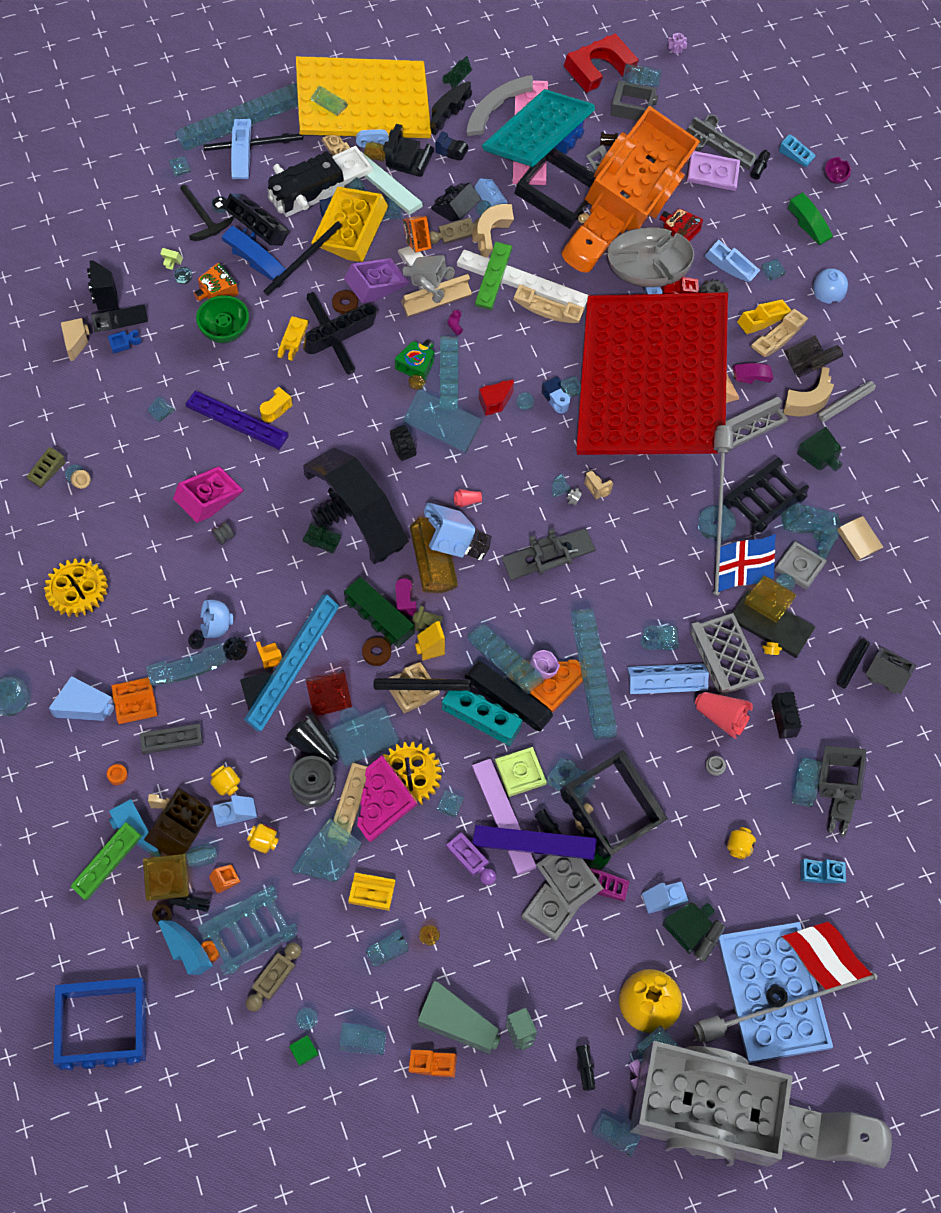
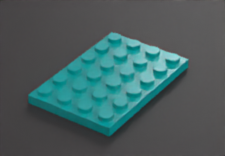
M544 89L482 144L483 151L533 167L595 110V105Z

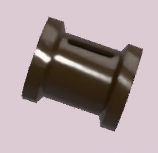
M601 132L600 146H612L618 138V133L604 134V132Z

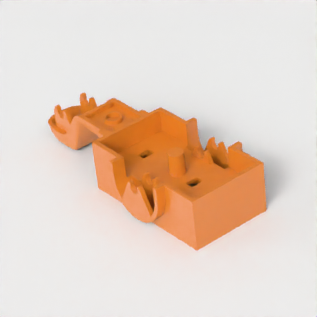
M649 106L629 134L622 132L598 166L594 174L596 179L584 199L592 205L590 209L591 215L583 225L579 226L562 251L564 260L574 269L588 273L600 257L606 253L609 245L619 233H624L626 229L629 231L640 229L649 216L656 219L665 203L684 179L685 174L681 171L699 145L700 140ZM647 155L651 156L656 161L652 163L651 161L646 159ZM623 191L630 197L625 198L620 194V192ZM586 240L591 241L592 244H591V245H588V244L586 243Z

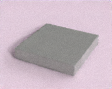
M794 541L776 566L775 571L807 590L827 560Z
M545 883L521 918L556 942L579 910V907L572 913H569L552 887Z

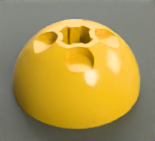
M645 969L632 974L624 982L619 994V1006L623 1017L632 1027L645 1033H659L672 1027L678 1020L682 1010V995L677 983L669 975L659 970Z

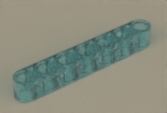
M592 608L572 610L571 620L593 736L595 740L616 738L617 727L594 611Z

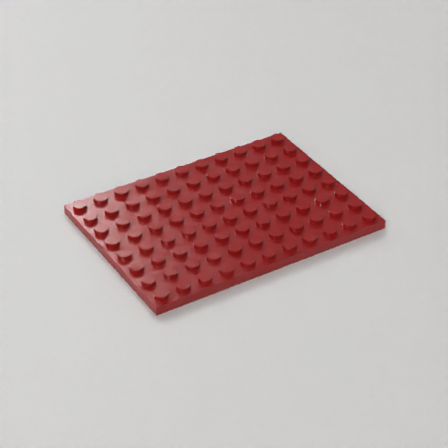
M728 292L588 296L577 455L718 454L714 450V433L717 430V426H726Z

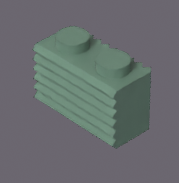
M527 1008L508 1015L506 1028L508 1033H510L509 1036L512 1037L511 1040L515 1048L526 1050L532 1047L537 1030Z

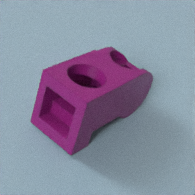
M405 578L399 579L395 585L397 610L405 617L414 616L417 610L416 601H410L412 583Z

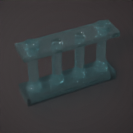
M273 885L198 926L203 939L208 938L213 941L224 961V964L219 966L223 975L235 973L239 970V966L283 941L288 942L296 936L295 934L298 933L295 923L288 926L274 903L278 896ZM263 906L269 909L281 930L269 937L256 914L257 909ZM245 916L246 918L249 917L262 940L261 943L252 948L237 924L238 920ZM226 927L231 929L243 953L233 959L219 936V931Z

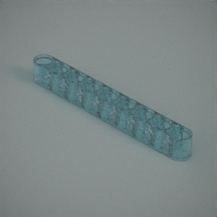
M297 82L182 127L176 131L175 137L184 150H190L232 133L234 119H251L253 125L298 107Z

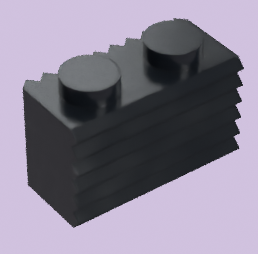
M794 692L776 693L771 702L780 739L797 737L802 728Z

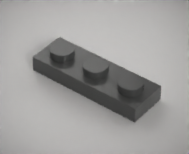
M200 724L140 733L142 754L203 745Z

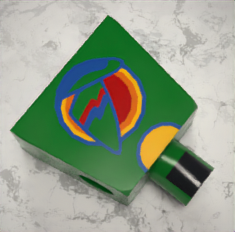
M425 340L422 345L415 341L411 342L396 356L395 369L425 383L435 361V354L432 350L434 347L433 343L429 340Z

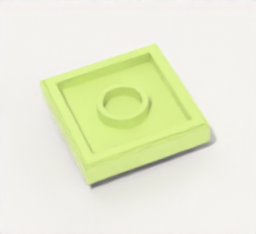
M533 747L495 759L508 797L547 784Z

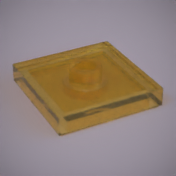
M763 576L744 603L777 623L797 595L768 577Z

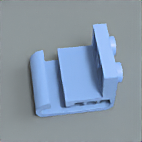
M427 503L424 515L429 518L428 521L436 529L429 544L430 549L463 558L475 533V527L461 511Z

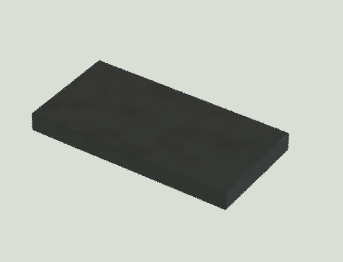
M749 589L733 612L740 627L766 642L779 643L778 646L782 647V651L795 658L798 657L815 629L814 625Z

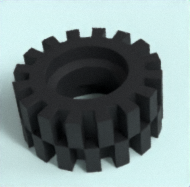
M405 425L390 430L392 445L401 461L416 456L413 438L410 436L411 434Z

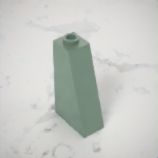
M433 982L419 1016L418 1026L488 1054H491L492 1049L496 1050L501 1039L498 1036L499 1029L439 982Z

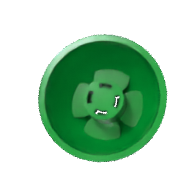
M216 296L208 299L199 307L196 314V322L201 333L209 340L216 343H230L240 338L246 331L249 323V312L246 305L235 297Z

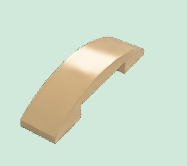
M519 284L513 300L524 308L555 321L579 323L584 307L568 302L567 306L538 296L535 294L536 290Z
M794 308L784 317L782 323L765 337L761 336L751 345V348L763 357L773 354L801 329L808 318Z

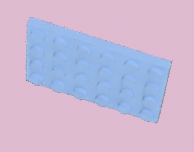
M800 922L720 936L718 943L736 1018L772 1007L766 1000V993L772 986H780L786 990L788 994L787 1002L818 992L816 980L808 973L792 947L781 938V936L802 930ZM773 995V998L775 1000H780L779 995ZM820 996L738 1023L746 1059L749 1063L833 1048Z

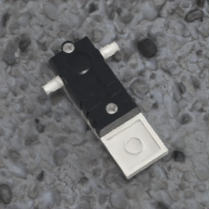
M357 146L351 147L332 157L328 151H325L322 155L319 154L315 158L308 159L307 162H301L286 170H283L279 164H276L273 167L276 175L269 177L268 199L273 202L279 213H283L285 217H288L301 210H307L310 206L318 203L319 200L333 196L337 186L344 187V185L372 173L373 167Z

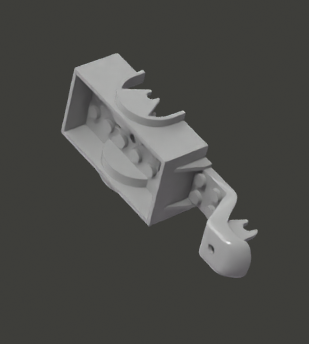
M653 1041L643 1051L629 1132L666 1141L665 1151H670L674 1148H685L693 1156L700 1155L704 1156L705 1159H726L725 1166L728 1167L734 1164L735 1159L769 1167L782 1160V1152L784 1151L816 1160L851 1161L881 1169L889 1162L892 1150V1133L890 1128L884 1121L878 1118L854 1112L820 1113L789 1105L792 1075L749 1065V1061L738 1054L712 1047L690 1046L681 1048ZM684 1092L693 1093L691 1106L683 1104ZM752 1108L760 1110L758 1123L750 1121ZM862 1133L868 1136L867 1142L861 1140L860 1136Z

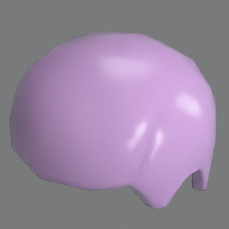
M546 650L535 652L530 660L532 673L541 679L553 677L557 674L560 667L552 652Z

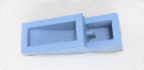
M719 239L704 256L723 271L749 283L760 271L736 248H733L731 251Z

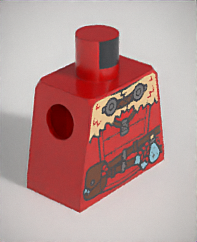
M678 209L673 215L664 211L660 216V220L665 223L664 229L671 230V236H675L678 233L689 242L702 228V218L682 209Z

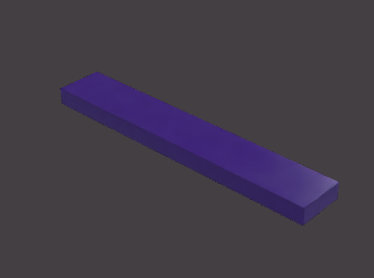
M194 391L186 402L187 408L280 450L289 437L287 432L200 392Z
M475 825L472 844L475 847L594 860L597 839Z

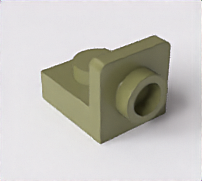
M420 606L419 612L415 611L412 622L415 623V630L422 632L437 621L441 625L443 617L425 612L424 607Z

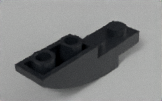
M467 81L454 87L434 104L430 121L431 134L436 135L439 130H442L446 119H449L451 114L457 115L460 110H463L466 100L470 99L472 95L471 82Z

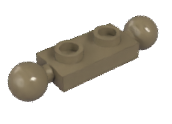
M471 218L439 226V233L436 231L429 232L431 245L437 244L440 239H442L444 245L472 237L474 227L480 218H477L474 223H472Z
M295 942L289 943L285 947L284 956L277 953L254 983L252 989L257 993L248 996L245 1002L246 1008L249 1011L256 1012L260 1010L263 998L270 1001L293 971L295 964L291 960L299 958L302 952L299 944Z

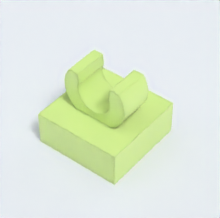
M162 248L160 254L165 259L163 265L167 269L173 270L175 263L181 265L183 258L179 252Z

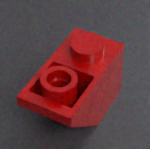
M513 379L479 388V401L485 416L503 411L514 391Z

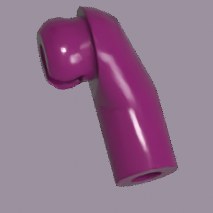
M453 310L449 315L447 324L458 336L463 332L459 325L461 312Z

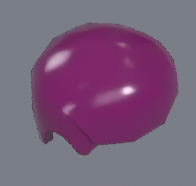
M840 157L831 158L825 165L826 177L835 184L846 182L851 175V167L848 161H844Z

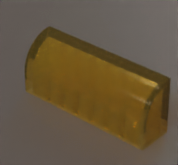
M419 517L409 527L422 590L429 593H443L458 587L452 555L430 549L429 544L436 529L428 521V518Z

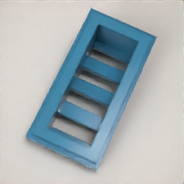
M790 134L780 145V153L805 167L816 157L813 152Z

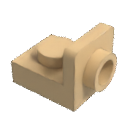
M593 471L586 473L584 484L595 499L606 497L611 493L613 487L611 480L602 484L600 477L596 476Z

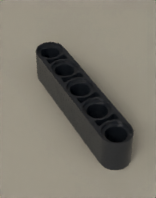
M364 304L308 331L305 334L303 350L308 354H316L372 327L377 313L376 307L372 304Z
M477 661L465 675V679H470L472 686L510 713L517 714L523 722L536 731L541 732L553 717L552 712L480 661Z

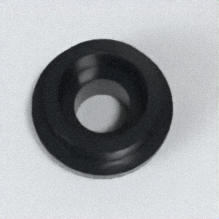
M772 986L766 993V1000L772 1007L780 1008L786 1004L788 994L784 988ZM773 995H779L780 1000H775L773 998Z

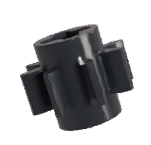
M236 637L227 639L223 645V651L226 652L224 656L230 661L243 659L247 654L246 641L240 637L238 639Z

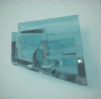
M329 819L301 855L292 872L337 882L350 867L349 861L362 847V843L332 819Z

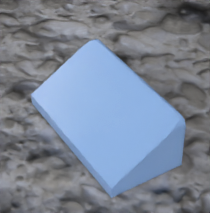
M481 178L478 180L475 190L487 208L508 203L492 179Z

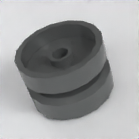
M308 756L298 760L291 768L289 780L292 795L298 803L305 807L315 808L330 801L336 786L333 768L328 761L321 757Z

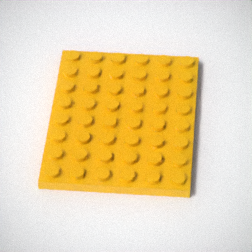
M296 56L299 135L356 136L362 130L378 129L387 131L389 135L391 129L393 130L396 124H400L403 126V137L431 138L424 61Z

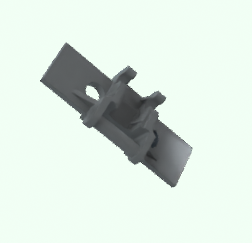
M553 528L548 530V537L536 541L535 535L530 536L529 544L531 548L502 557V561L512 581L535 572L542 575L544 571L564 564L570 565L572 564V559L594 552L596 549L586 528L559 538L555 536ZM529 557L535 558V562L532 564H528L526 562V559ZM561 557V558H558V559H556V560H553V561H550V562L541 564V563L546 562V561H548V560H552V559H554V558Z

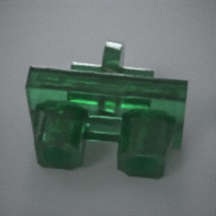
M310 524L302 540L304 543L309 544V546L334 553L341 540V535L328 531L324 526L317 527Z

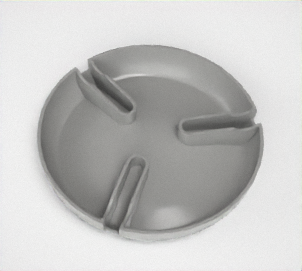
M646 227L627 231L616 237L608 248V262L613 272L623 281L640 287H662L675 283L688 273L694 260V249L691 243L678 233L675 236H671V230Z

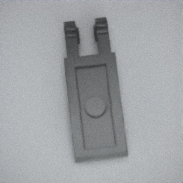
M842 780L838 781V784L855 785ZM834 798L829 816L828 832L833 833L836 821L843 823L840 829V836H846L856 800Z

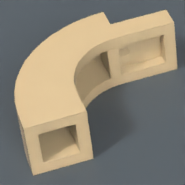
M499 204L488 208L476 223L472 234V242H478V250L481 256L488 258L493 250L491 229L509 228L513 222L512 204Z
M822 367L817 388L809 392L789 390L783 413L789 416L800 417L820 411L827 404L834 384L830 383V368Z

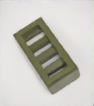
M49 447L27 475V479L42 488L66 463L63 455ZM39 474L42 478L39 479L36 475Z

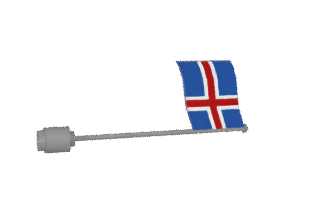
M725 425L717 426V430L714 433V450L721 454L715 591L713 592L715 596H718L720 591L729 588L760 584L773 579L776 534L763 539L738 541L721 547L725 454L733 450L732 427Z

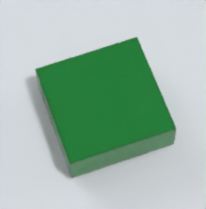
M308 1035L289 1046L299 1067L319 1056Z

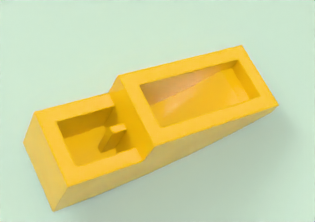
M783 299L759 304L755 310L743 312L737 323L746 334H750L784 319L792 310Z

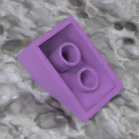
M391 258L353 263L344 278L361 303L377 301L409 284L407 278L404 277Z

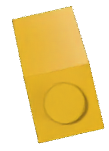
M439 621L433 623L417 635V643L414 646L417 655H421L422 661L445 655V637Z

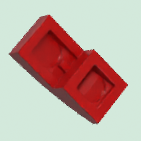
M682 277L675 283L662 286V294L699 293L698 279Z

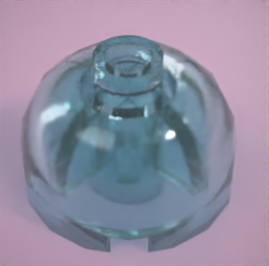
M14 675L0 677V714L14 716L17 712L27 708L31 693L27 684L21 678Z

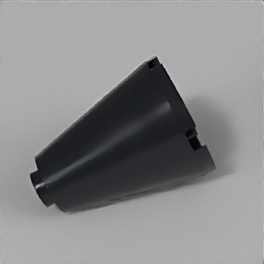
M313 711L306 715L307 721H299L290 730L285 740L306 755L321 757L333 766L339 760L337 757L339 751L319 717Z

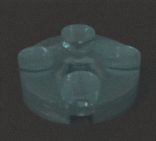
M719 505L704 509L700 513L698 522L701 534L708 539L709 537L715 539L714 541H717L718 525L713 523L715 520L718 521ZM722 505L721 541H724L733 534L736 527V519L734 514L725 505Z

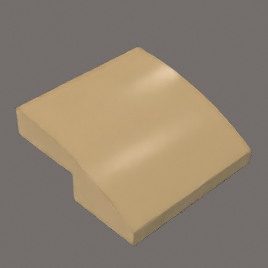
M863 516L837 529L857 561L883 548Z
M421 662L404 668L400 674L389 677L431 679ZM389 690L404 714L429 702L440 694L439 690Z

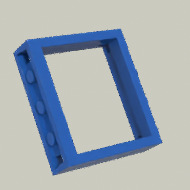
M143 978L55 985L53 1064L57 1068L70 1071L73 1070V1067L82 1066L83 1069H93L96 1065L104 1064L105 1067H115L118 1063L126 1062L127 1065H134V1063L146 1061V1002ZM136 992V1050L63 1056V1002L65 998Z

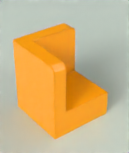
M260 641L256 642L257 651L264 670L278 666L282 660V655L276 643L261 647Z

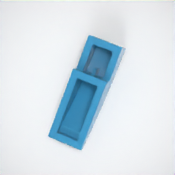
M161 920L158 922L173 960H182L188 975H201L213 967L200 943L185 928L174 921Z

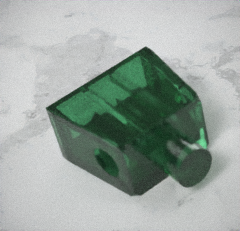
M827 427L821 429L799 446L797 454L817 470H822L829 465L834 471H837L843 465L838 460L842 448Z
M692 902L667 916L662 925L690 955L701 942L702 937L711 928L712 922L708 918L715 911L708 903L699 909Z

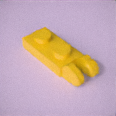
M291 316L277 355L279 358L284 356L287 349L290 350L288 360L293 361L309 324L308 320Z

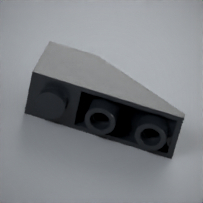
M145 304L91 313L94 332L148 322Z

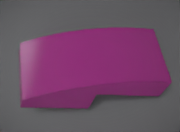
M748 363L734 365L733 367L735 379L739 382L752 384L754 380L770 383L773 380L770 365Z

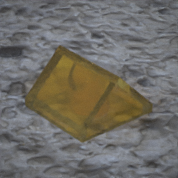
M185 854L143 859L146 901L189 896V871Z

